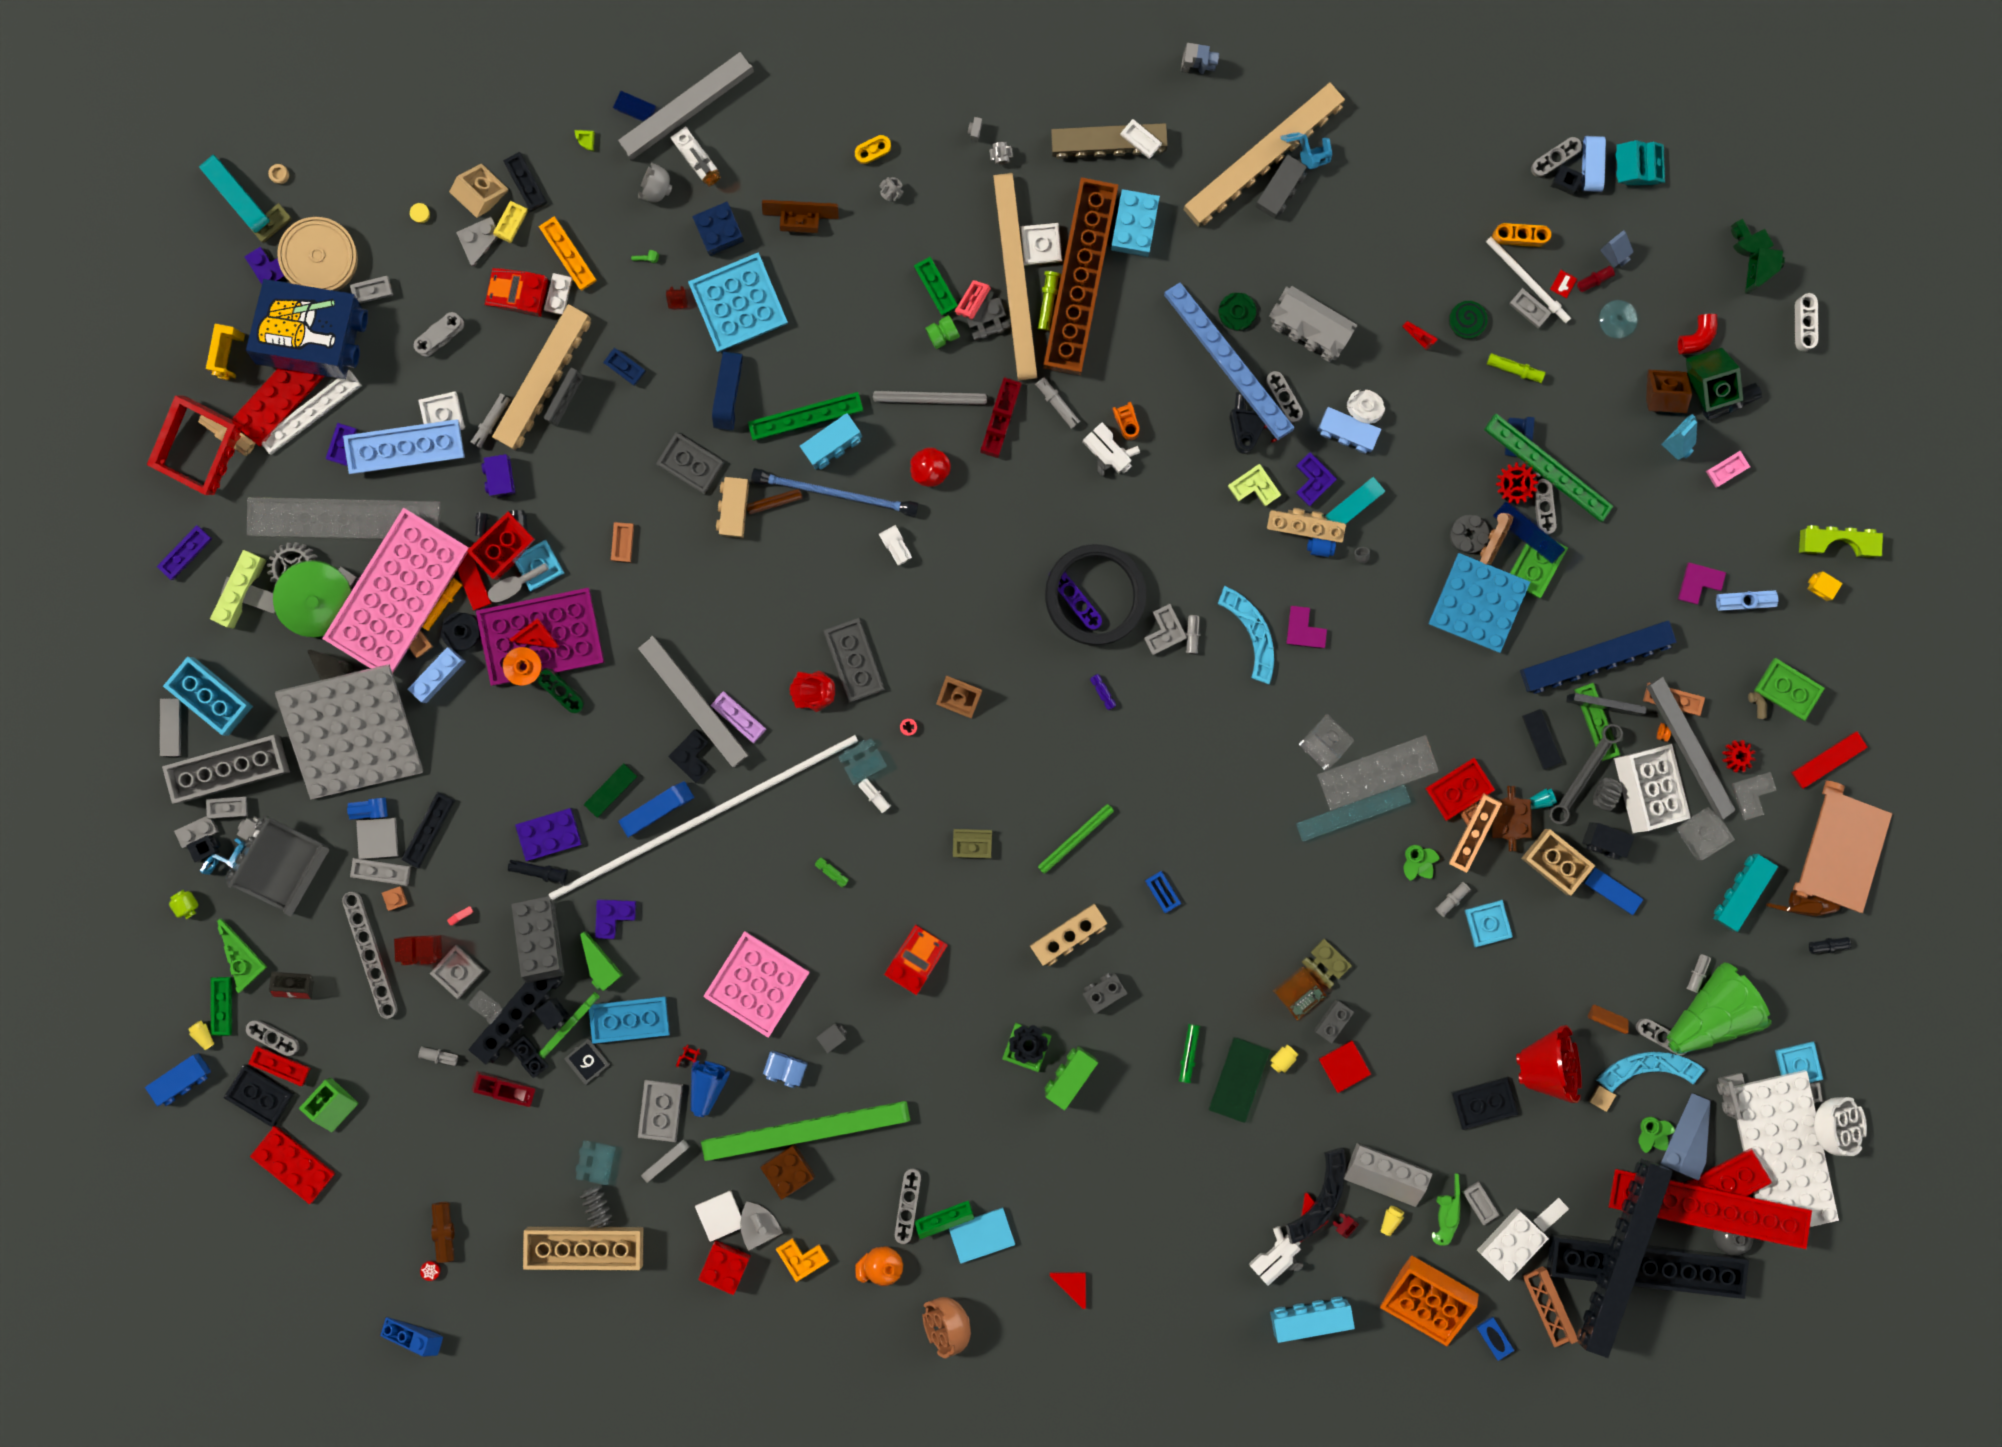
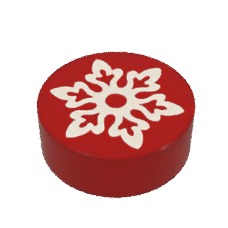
M432 1260L425 1262L420 1269L422 1278L427 1281L435 1280L441 1272L440 1265Z

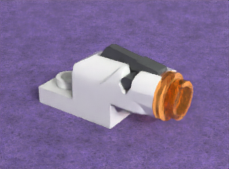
M686 126L670 137L704 184L707 183L708 186H712L720 180V172Z

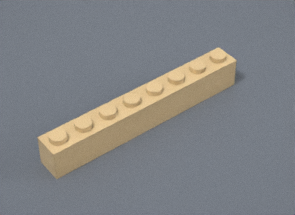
M569 304L567 305L492 436L494 439L515 451L517 447L520 448L523 445L525 433L532 429L534 425L533 419L536 414L539 415L543 410L545 398L551 396L553 392L552 386L555 381L558 382L560 380L564 365L569 364L572 359V351L574 348H578L582 341L580 337L583 332L588 331L591 325V318L587 314Z

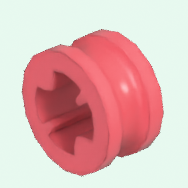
M905 719L900 724V730L904 735H913L917 730V724L912 719ZM908 721L911 725L914 724V730L911 729L912 732L910 733L903 729V725H906L905 722Z

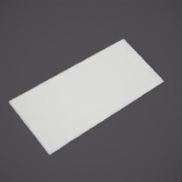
M1558 1198L1534 1222L1545 1232L1569 1208Z

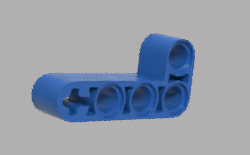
M681 782L623 817L618 823L627 838L695 797L686 782Z

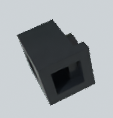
M1562 165L1558 169L1550 187H1555L1573 195L1575 191L1579 192L1583 181H1581L1583 174ZM1564 180H1569L1570 185L1565 183Z
M212 835L204 836L186 845L194 862H202L212 854L220 853L218 848L221 847L219 840L216 837L213 838ZM206 845H208L209 851L205 850Z

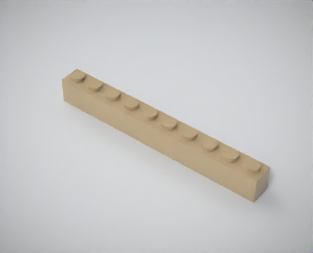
M1328 83L1185 204L1183 210L1198 227L1202 223L1206 225L1212 220V215L1216 211L1220 213L1227 207L1226 203L1230 199L1236 200L1242 194L1241 190L1243 188H1250L1256 182V177L1260 174L1264 176L1271 169L1269 166L1274 162L1278 164L1285 158L1284 154L1288 150L1292 152L1300 145V140L1285 142L1281 140L1280 136L1300 132L1306 135L1308 139L1314 133L1313 129L1318 125L1322 127L1329 120L1328 116L1332 113L1336 115L1343 109L1342 105L1345 99L1331 83Z

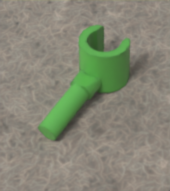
M649 250L648 256H632L631 259L632 261L644 260L656 263L659 253Z

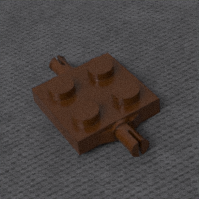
M1507 786L1508 797L1498 800L1502 804L1492 822V838L1509 840V851H1517L1516 840L1532 838L1531 799L1515 797V786Z

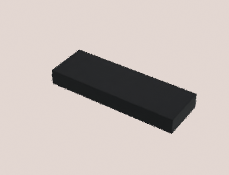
M518 152L503 160L530 212L547 204L522 154Z
M1541 709L1523 715V721L1543 770L1562 763Z

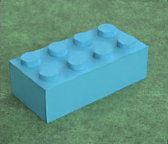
M187 656L163 685L164 688L221 735L229 736L253 707V705L193 657Z
M1333 1297L1328 1302L1316 1300L1311 1305L1306 1306L1304 1303L1295 1304L1293 1308L1289 1309L1278 1307L1273 1312H1270L1274 1336L1278 1343L1355 1329L1351 1305L1346 1298L1343 1299L1342 1297Z

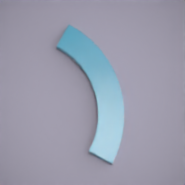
M1224 586L1218 605L1228 609L1239 618L1246 627L1253 643L1254 668L1251 678L1269 685L1273 674L1274 651L1268 626L1259 611L1244 596Z
M1643 1052L1625 1057L1612 1064L1598 1076L1596 1081L1610 1092H1613L1620 1084L1634 1075L1661 1071L1678 1075L1694 1084L1705 1069L1697 1063L1676 1054Z

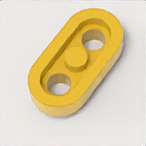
M878 135L858 145L855 149L856 160L861 164H868L887 155L891 150L889 138L884 135ZM879 144H884L885 148L879 149L878 146ZM867 152L868 156L863 158L861 154Z

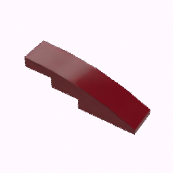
M1003 378L980 453L995 458L999 457L1022 385L1021 382Z

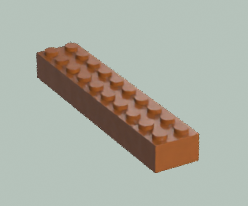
M1082 177L1080 179L1043 369L1081 376L1118 184Z

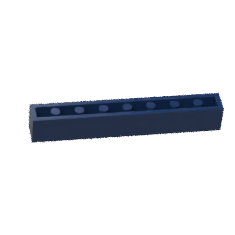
M1668 620L1522 669L1520 673L1527 692L1533 691L1536 694L1545 691V686L1551 685L1553 688L1562 685L1563 680L1569 679L1571 682L1580 679V675L1587 672L1589 676L1598 673V668L1605 666L1607 670L1616 667V662L1623 660L1624 663L1636 660L1635 656L1642 654V657L1654 654L1653 650L1660 648L1663 651L1672 648L1671 644L1676 643V639Z

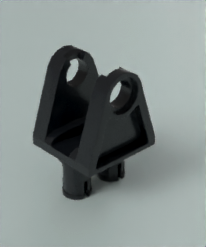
M1236 392L1235 407L1230 412L1229 420L1236 450L1239 453L1247 454L1256 445L1265 423L1254 410H1246L1247 400L1242 395L1241 401V393ZM1241 439L1249 440L1250 445H1244Z

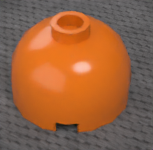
M888 1246L872 1249L864 1260L866 1276L871 1282L879 1286L894 1284L902 1275L903 1262L901 1256Z

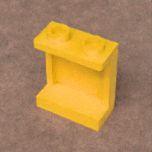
M220 324L214 325L206 369L212 372L211 375L228 381L229 378L236 379V374L227 370L232 339L244 342V333L234 327Z

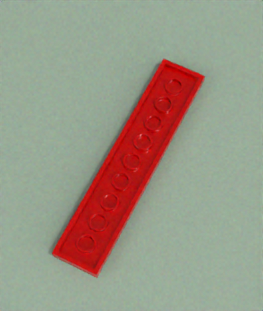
M1614 1170L1608 1208L1623 1211L1622 1203L1624 1199L1628 1198V1186L1631 1180H1634L1636 1173ZM1670 1181L1657 1218L1806 1249L1812 1210Z

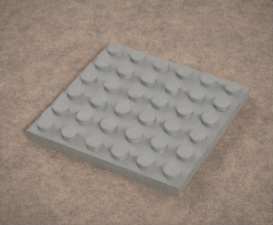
M390 664L275 692L310 800L423 772Z

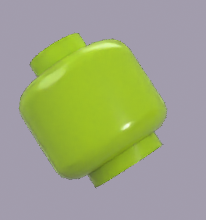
M183 889L170 897L169 906L177 918L184 916L187 919L196 914L195 909L198 908L199 904L191 891L185 892Z

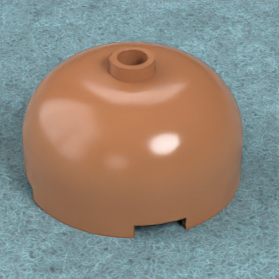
M939 1297L924 1304L926 1313L922 1314L923 1324L930 1343H934L938 1348L937 1354L942 1358H948L962 1352L968 1345L971 1336L970 1320L963 1307L957 1301L948 1297Z

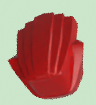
M822 671L812 674L797 672L796 678L793 679L789 689L795 708H811L818 712L834 701L835 696L834 681Z

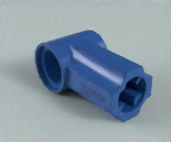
M386 798L348 803L347 813L349 819L388 817Z

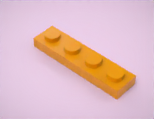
M555 216L538 226L581 291L597 281Z

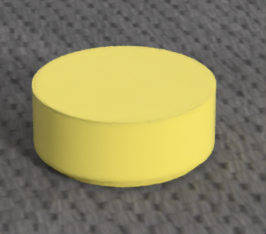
M417 203L411 207L410 216L416 223H425L430 218V210L426 205Z

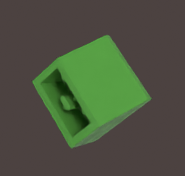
M328 1078L323 1081L299 1109L314 1123L333 1132L359 1103L336 1081Z

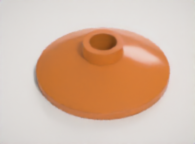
M518 647L511 650L503 661V672L506 678L511 683L520 686L533 683L539 677L542 668L541 660L537 653L526 647ZM523 663L527 665V668L525 670H521L520 668L521 664Z

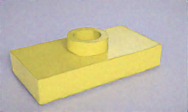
M510 201L493 235L511 243L528 209Z

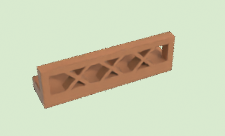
M1542 1266L1522 1275L1553 1346L1557 1347L1568 1341L1571 1344L1578 1342L1575 1331L1547 1269ZM1538 1274L1541 1280L1538 1288L1531 1286L1528 1278ZM1540 1292L1548 1295L1549 1299L1546 1306L1540 1304L1537 1300ZM1548 1310L1555 1312L1557 1315L1554 1323L1547 1321L1545 1318ZM1556 1327L1562 1329L1566 1337L1556 1341L1553 1335Z

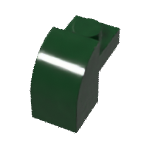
M1743 219L1731 225L1732 235L1739 241L1733 248L1743 256L1749 257L1759 248L1770 249L1774 246L1766 229L1751 235Z

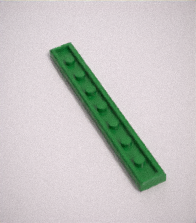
M1498 414L1493 415L1484 431L1598 521H1604L1613 505Z

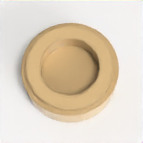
M275 164L269 169V178L274 183L284 184L289 179V171L285 166Z

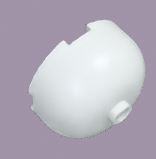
M1831 1098L1818 1108L1814 1119V1131L1819 1144L1824 1150L1836 1156H1855L1862 1150L1860 1146L1862 1138L1866 1137L1867 1134L1866 1118L1862 1107H1858L1853 1098Z

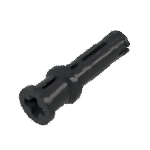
M512 859L509 861V872L542 878L544 882H557L561 886H564L566 883L568 869H555L551 865L542 867Z

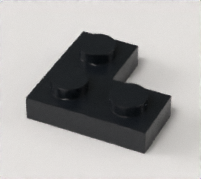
M696 729L668 756L695 783L710 770L696 757L709 743Z

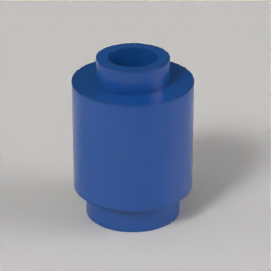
M1312 537V540L1308 539L1307 551H1310V555L1334 556L1336 541Z

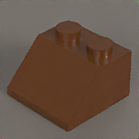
M1648 369L1646 392L1648 410L1654 412L1687 413L1692 397L1687 372Z

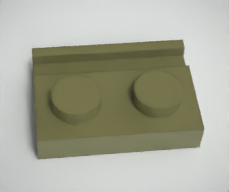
M954 829L953 857L991 858L992 830Z

